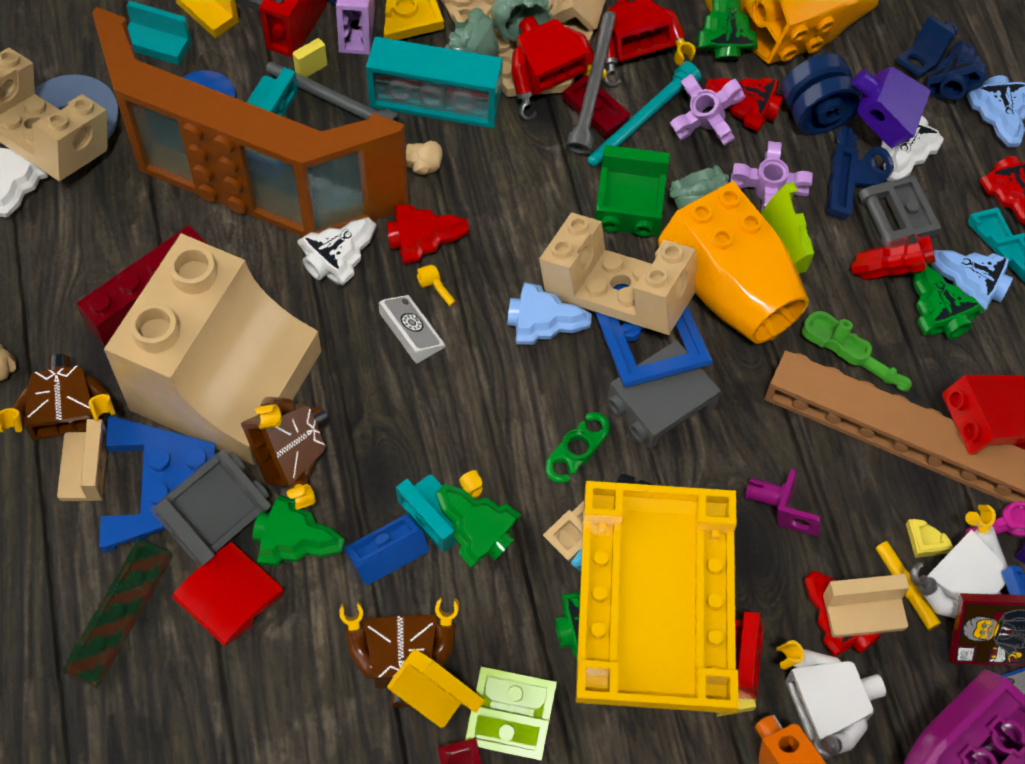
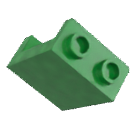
M604 145L595 219L602 221L604 231L609 233H632L641 237H659L663 219L662 212L670 153Z

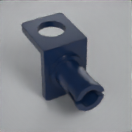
M933 16L928 17L913 46L898 55L896 61L918 77H922L939 64L948 45L958 34L956 25L950 21L942 23ZM908 58H916L920 60L924 66H917L913 64Z

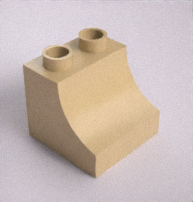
M182 233L104 348L130 411L186 436L213 442L218 450H225L228 454L233 452L241 460L255 465L257 461L240 423L258 415L255 413V407H260L261 401L265 397L289 398L293 401L322 352L318 331L292 316L271 299L255 281L244 259Z

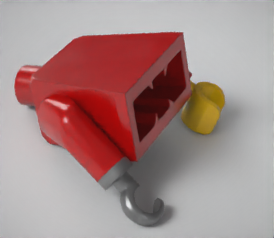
M619 0L613 7L607 10L613 11L616 14L605 66H607L606 77L603 79L608 87H617L621 83L620 79L616 83H610L607 80V75L615 72L614 65L618 61L675 46V44L677 46L674 54L675 63L680 66L684 62V55L682 53L686 54L690 62H692L696 51L695 46L690 42L684 41L686 35L674 11L660 7L652 0H635L631 2Z
M529 16L519 23L518 28L522 34L517 37V48L512 52L511 65L517 98L522 99L518 109L519 115L524 120H532L537 115L536 111L530 116H525L523 113L524 108L531 104L529 97L533 96V93L534 95L539 94L584 73L583 77L585 75L589 76L594 57L593 50L583 33L565 27L559 20L555 19L539 25L533 16ZM604 68V71H603V75H602V79H601V80L605 79V77H606V69H605V68Z

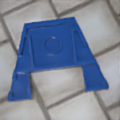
M108 417L106 448L108 452L144 451L140 514L101 516L99 538L101 552L106 553L116 550L115 546L130 541L136 543L147 539L150 534L165 530L149 509L217 453L215 443L117 417Z

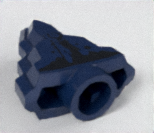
M959 40L953 46L951 54L940 62L936 70L930 73L925 86L931 90L929 95H933L937 99H960L967 91L983 86L988 68L985 63H982L981 57L977 56V52L970 42L964 43Z

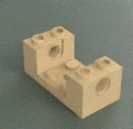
M10 47L0 52V143L59 182L107 151V110L81 94L68 102V106L59 110L35 94L33 62Z
M572 212L539 258L545 292L556 294L562 302L575 304L581 308L670 335L695 294L694 282L697 270L695 248L664 239L655 253L654 262L651 264L605 250L602 221ZM619 284L629 285V287H624L620 290L614 289Z

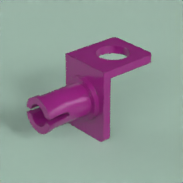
M790 470L787 482L783 483L782 486L759 480L755 477L750 478L749 483L751 485L747 487L746 500L776 506L777 522L780 527L819 536L820 516L789 508L797 485V470ZM793 519L804 520L808 522L810 525L800 524L794 521Z

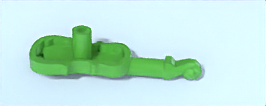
M816 311L808 316L801 329L806 339L818 344L821 348L831 349L852 365L863 367L882 379L884 383L896 385L897 389L901 392H908L912 383L909 378L897 374V370L894 367L890 369L871 357V344L859 338L857 334L850 333L853 324L849 320L842 319L838 321L823 311Z

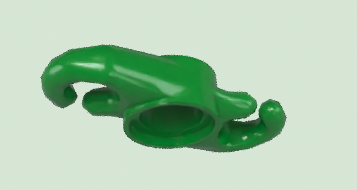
M597 412L587 413L585 416L587 421L595 420L600 422L602 429L599 432L589 431L587 423L582 421L578 424L577 429L569 431L564 436L545 464V473L550 480L560 484L570 481L568 474L558 475L555 473L554 465L557 463L567 464L569 473L575 474L579 466L591 460L594 453L610 434V422L606 416ZM574 440H580L587 445L588 450L582 455H575L569 451L568 444Z

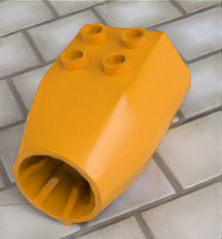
M740 0V9L748 16L750 29L756 32L758 49L751 51L768 64L780 60L783 62L789 61L796 55L805 52H816L822 46L838 37L862 16L872 11L877 6L879 0Z
M734 181L677 210L659 236L658 246L665 239L696 249L695 293L722 321L755 344L775 339L799 319L809 304L800 275L787 247Z

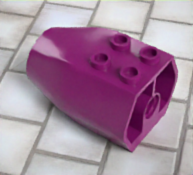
M984 669L924 729L903 764H1025V695L1006 677Z

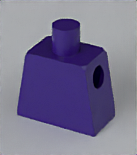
M888 67L874 76L866 69L861 70L852 81V85L863 93L857 108L858 115L890 148H894L913 138L931 90L894 67Z

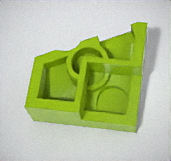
M791 182L785 184L772 197L761 215L787 247L800 274L807 272L814 255V250L807 233L804 214L795 213L792 197L797 192L795 183Z

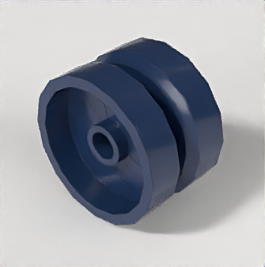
M823 54L800 63L785 77L780 89L788 108L792 110L791 113L799 130L807 135L831 132L846 124L858 113L857 108L863 95L852 85L853 76L845 59L838 54Z

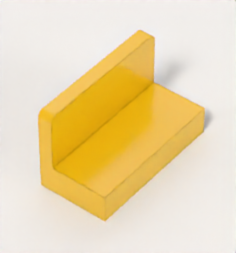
M175 0L185 12L214 38H217L239 23L235 0Z
M415 648L388 684V689L440 728L446 726L460 704L476 713L485 701L434 660Z

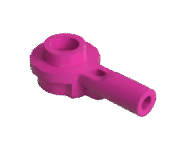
M1025 502L1010 503L1003 509L1001 518L995 519L992 525L996 535L1008 532L1012 536L1025 537ZM977 526L972 527V528H969V529H966V534H967L971 529L975 532L976 529H977Z

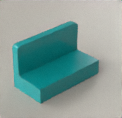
M129 1L126 6L130 18L128 31L134 52L180 65L192 44L187 18Z
M284 67L277 79L263 76L247 103L284 116L298 93L296 71Z
M433 475L426 476L416 485H413L408 479L404 480L396 486L397 502L444 554L457 542L453 538V524L440 510L436 497V492L442 485Z

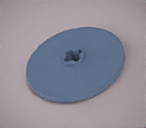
M63 75L47 80L35 88L36 95L59 110L68 106L67 103L79 95H85L107 110V140L115 131L119 121V107L115 95L103 82L85 75Z

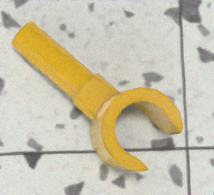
M427 265L417 269V279L422 288L433 285L449 307L456 303L455 299L440 281L439 272L434 265Z
M472 470L465 473L459 479L460 484L473 498L479 497L483 490V481L478 472Z

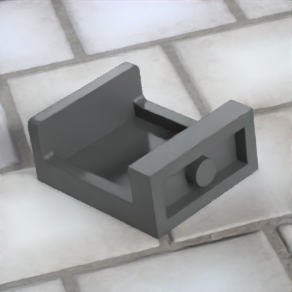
M676 340L638 364L637 367L683 355L687 351ZM700 367L625 388L620 377H618L609 385L607 403L616 416H622L627 422L634 439L639 443L643 442L651 450L656 446L660 436L699 410L706 414L717 406L721 390Z
M221 450L149 509L197 566L207 563L215 556L214 553L254 520L259 512H265L271 507L270 503L266 500L269 497L266 489L257 480L253 482L249 480L243 472L246 469L245 465L233 452L228 454L225 450Z

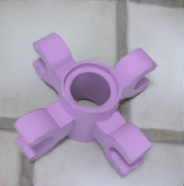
M692 74L681 80L691 98V111L677 116L670 122L680 140L690 136L694 129L699 126L707 130L713 129L724 146L734 140L735 137L731 133V129L724 121V109L739 103L746 97L737 80H730L717 93L708 89L702 90ZM714 106L710 112L702 113L705 108Z
M768 141L764 161L760 164L759 169L750 168L742 163H735L733 165V174H731L730 182L734 181L740 189L754 187L755 194L762 199L761 213L767 203L785 184L794 182L797 188V192L794 194L798 196H808L809 186H812V172L798 171L790 173L787 165L780 160L781 142Z

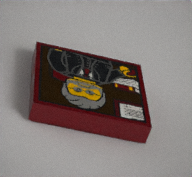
M960 593L948 653L951 664L1025 666V595Z

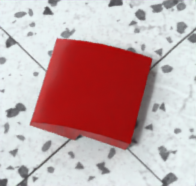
M233 542L219 550L207 563L192 573L172 596L181 607L224 647L252 627L254 618L279 600L284 590Z

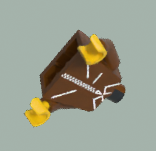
M54 354L48 358L49 370L31 374L29 385L23 388L11 408L0 411V432H4L5 429L14 427L15 432H22V424L24 422V426L33 441L61 437L67 432H86L87 419L97 421L103 413L108 412L113 416L116 412L110 393L95 377L86 376L83 368L80 366L70 367V357L68 355Z
M265 397L261 401L260 407H255V413L258 415L240 423L265 483L290 486V489L287 490V495L290 499L295 498L296 510L312 506L315 503V495L313 489L308 484V479L316 459L325 449L319 429L328 423V416L318 406L310 409L306 404H294L289 398Z
M440 597L435 606V613L437 615L363 618L364 626L359 624L363 617L361 603L356 601L358 613L354 617H347L344 614L342 603L339 613L341 620L348 624L345 628L349 655L363 676L374 679L376 688H388V684L414 648L434 660L441 667H444L454 647L455 623L452 619L455 618L460 607L459 601L456 598L454 601V611L450 613L442 610V597ZM391 692L392 707H412Z

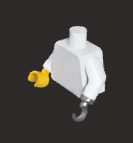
M978 505L980 516L977 512L971 511L966 514V522L971 526H977L976 531L974 532L971 529L928 576L922 575L918 578V571L923 567L921 562L916 563L911 569L910 578L912 583L918 586L922 595L938 615L955 618L960 593L1002 594L1000 591L1006 584L1001 572L1008 568V565L992 526L996 519V513L989 505Z
M794 640L778 646L776 650L782 651L787 657L786 660L779 663L781 669H788L792 666L796 667L791 670L785 682L807 737L823 760H829L834 755L852 750L867 731V720L874 713L870 701L886 695L885 685L880 675L875 674L860 679L853 662H842L837 657L803 649Z

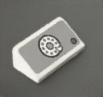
M409 295L384 299L379 302L380 315L416 364L445 348L444 342Z

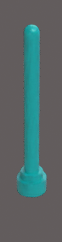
M688 61L683 62L676 68L672 77L673 81L588 156L589 165L597 166L602 162L604 145L620 146L680 90L685 91L681 80L692 74L699 83L702 77L698 68Z

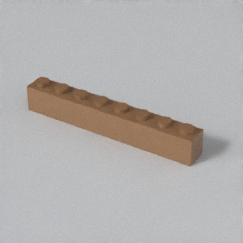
M785 350L764 400L1009 504L1018 501L1025 502L1024 449L1012 444L990 445L978 454L970 455L954 421L943 416L939 411L930 408L926 409L910 402L904 396L892 395L876 388L870 382L856 380L844 375L834 367H825L811 361L803 354L791 353Z

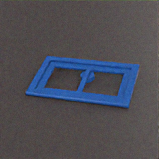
M619 284L614 289L620 290L624 287H629V285ZM688 305L675 325L687 353L638 367L627 341L639 339L641 329L644 327L629 322L621 326L618 319L595 312L624 388L708 366L713 363Z

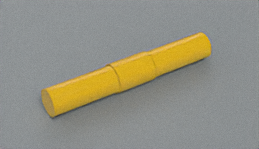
M885 541L879 544L875 549L892 575L906 574L909 589L904 596L909 600L927 630L930 631L941 624L940 620L918 589V586L912 583L910 573L906 570L889 542Z

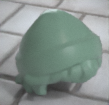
M494 0L491 7L493 24L507 42L510 40L517 42V37L522 34L518 26L524 18L533 16L539 25L551 21L552 16L549 9V0Z
M473 8L469 11L468 19L465 22L455 23L456 29L449 34L450 42L445 48L496 57L499 45L493 26V19L484 14L482 9Z
M714 165L713 169L706 168L691 173L681 180H673L669 189L671 191L670 197L674 199L677 208L681 209L728 184L730 177L724 174L719 166Z

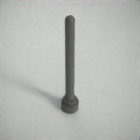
M606 11L604 13L578 124L568 134L566 148L576 154H589L592 149L594 138L591 136L592 131L589 129L616 20V14L613 11Z
M269 62L266 65L267 73L278 77L284 68L275 62ZM296 73L298 88L365 120L369 119L373 112L401 123V115L390 109L377 111Z

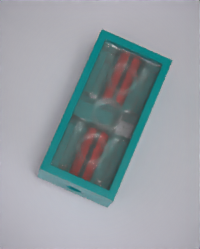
M374 37L366 65L369 107L382 110L390 109L399 113L494 129L502 99L503 58Z

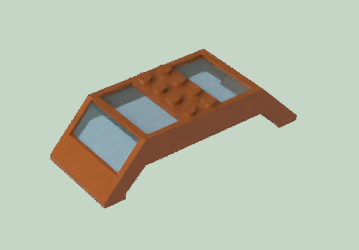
M99 7L93 10L92 15L114 93L140 172L198 194L205 201L218 202L227 206L235 213H245L302 237L310 232L319 234L329 227L341 229L350 221L366 217L376 221L395 214V205L409 204L404 124L372 112L369 119L325 131L316 130L137 60L126 24L127 19Z

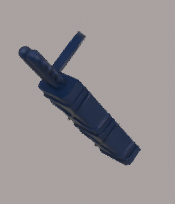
M843 126L842 129L836 132V142L838 144L832 154L826 213L830 216L846 220L853 211L855 186L869 187L885 183L893 173L894 163L889 152L880 146L870 149L862 160H859L858 150L853 149L857 147L856 140L858 139L856 134H854V129ZM876 154L880 155L885 162L884 171L880 170L875 164L874 157Z

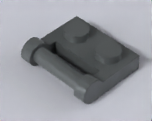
M915 175L869 186L858 194L861 203L867 206L879 230L882 246L888 242L915 233L918 234L919 238L927 235L930 237L938 236L941 230V226ZM886 198L901 228L900 230H893L879 199Z

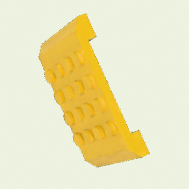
M586 481L583 509L576 703L737 713L738 670H736L734 552V531L737 525L736 491Z

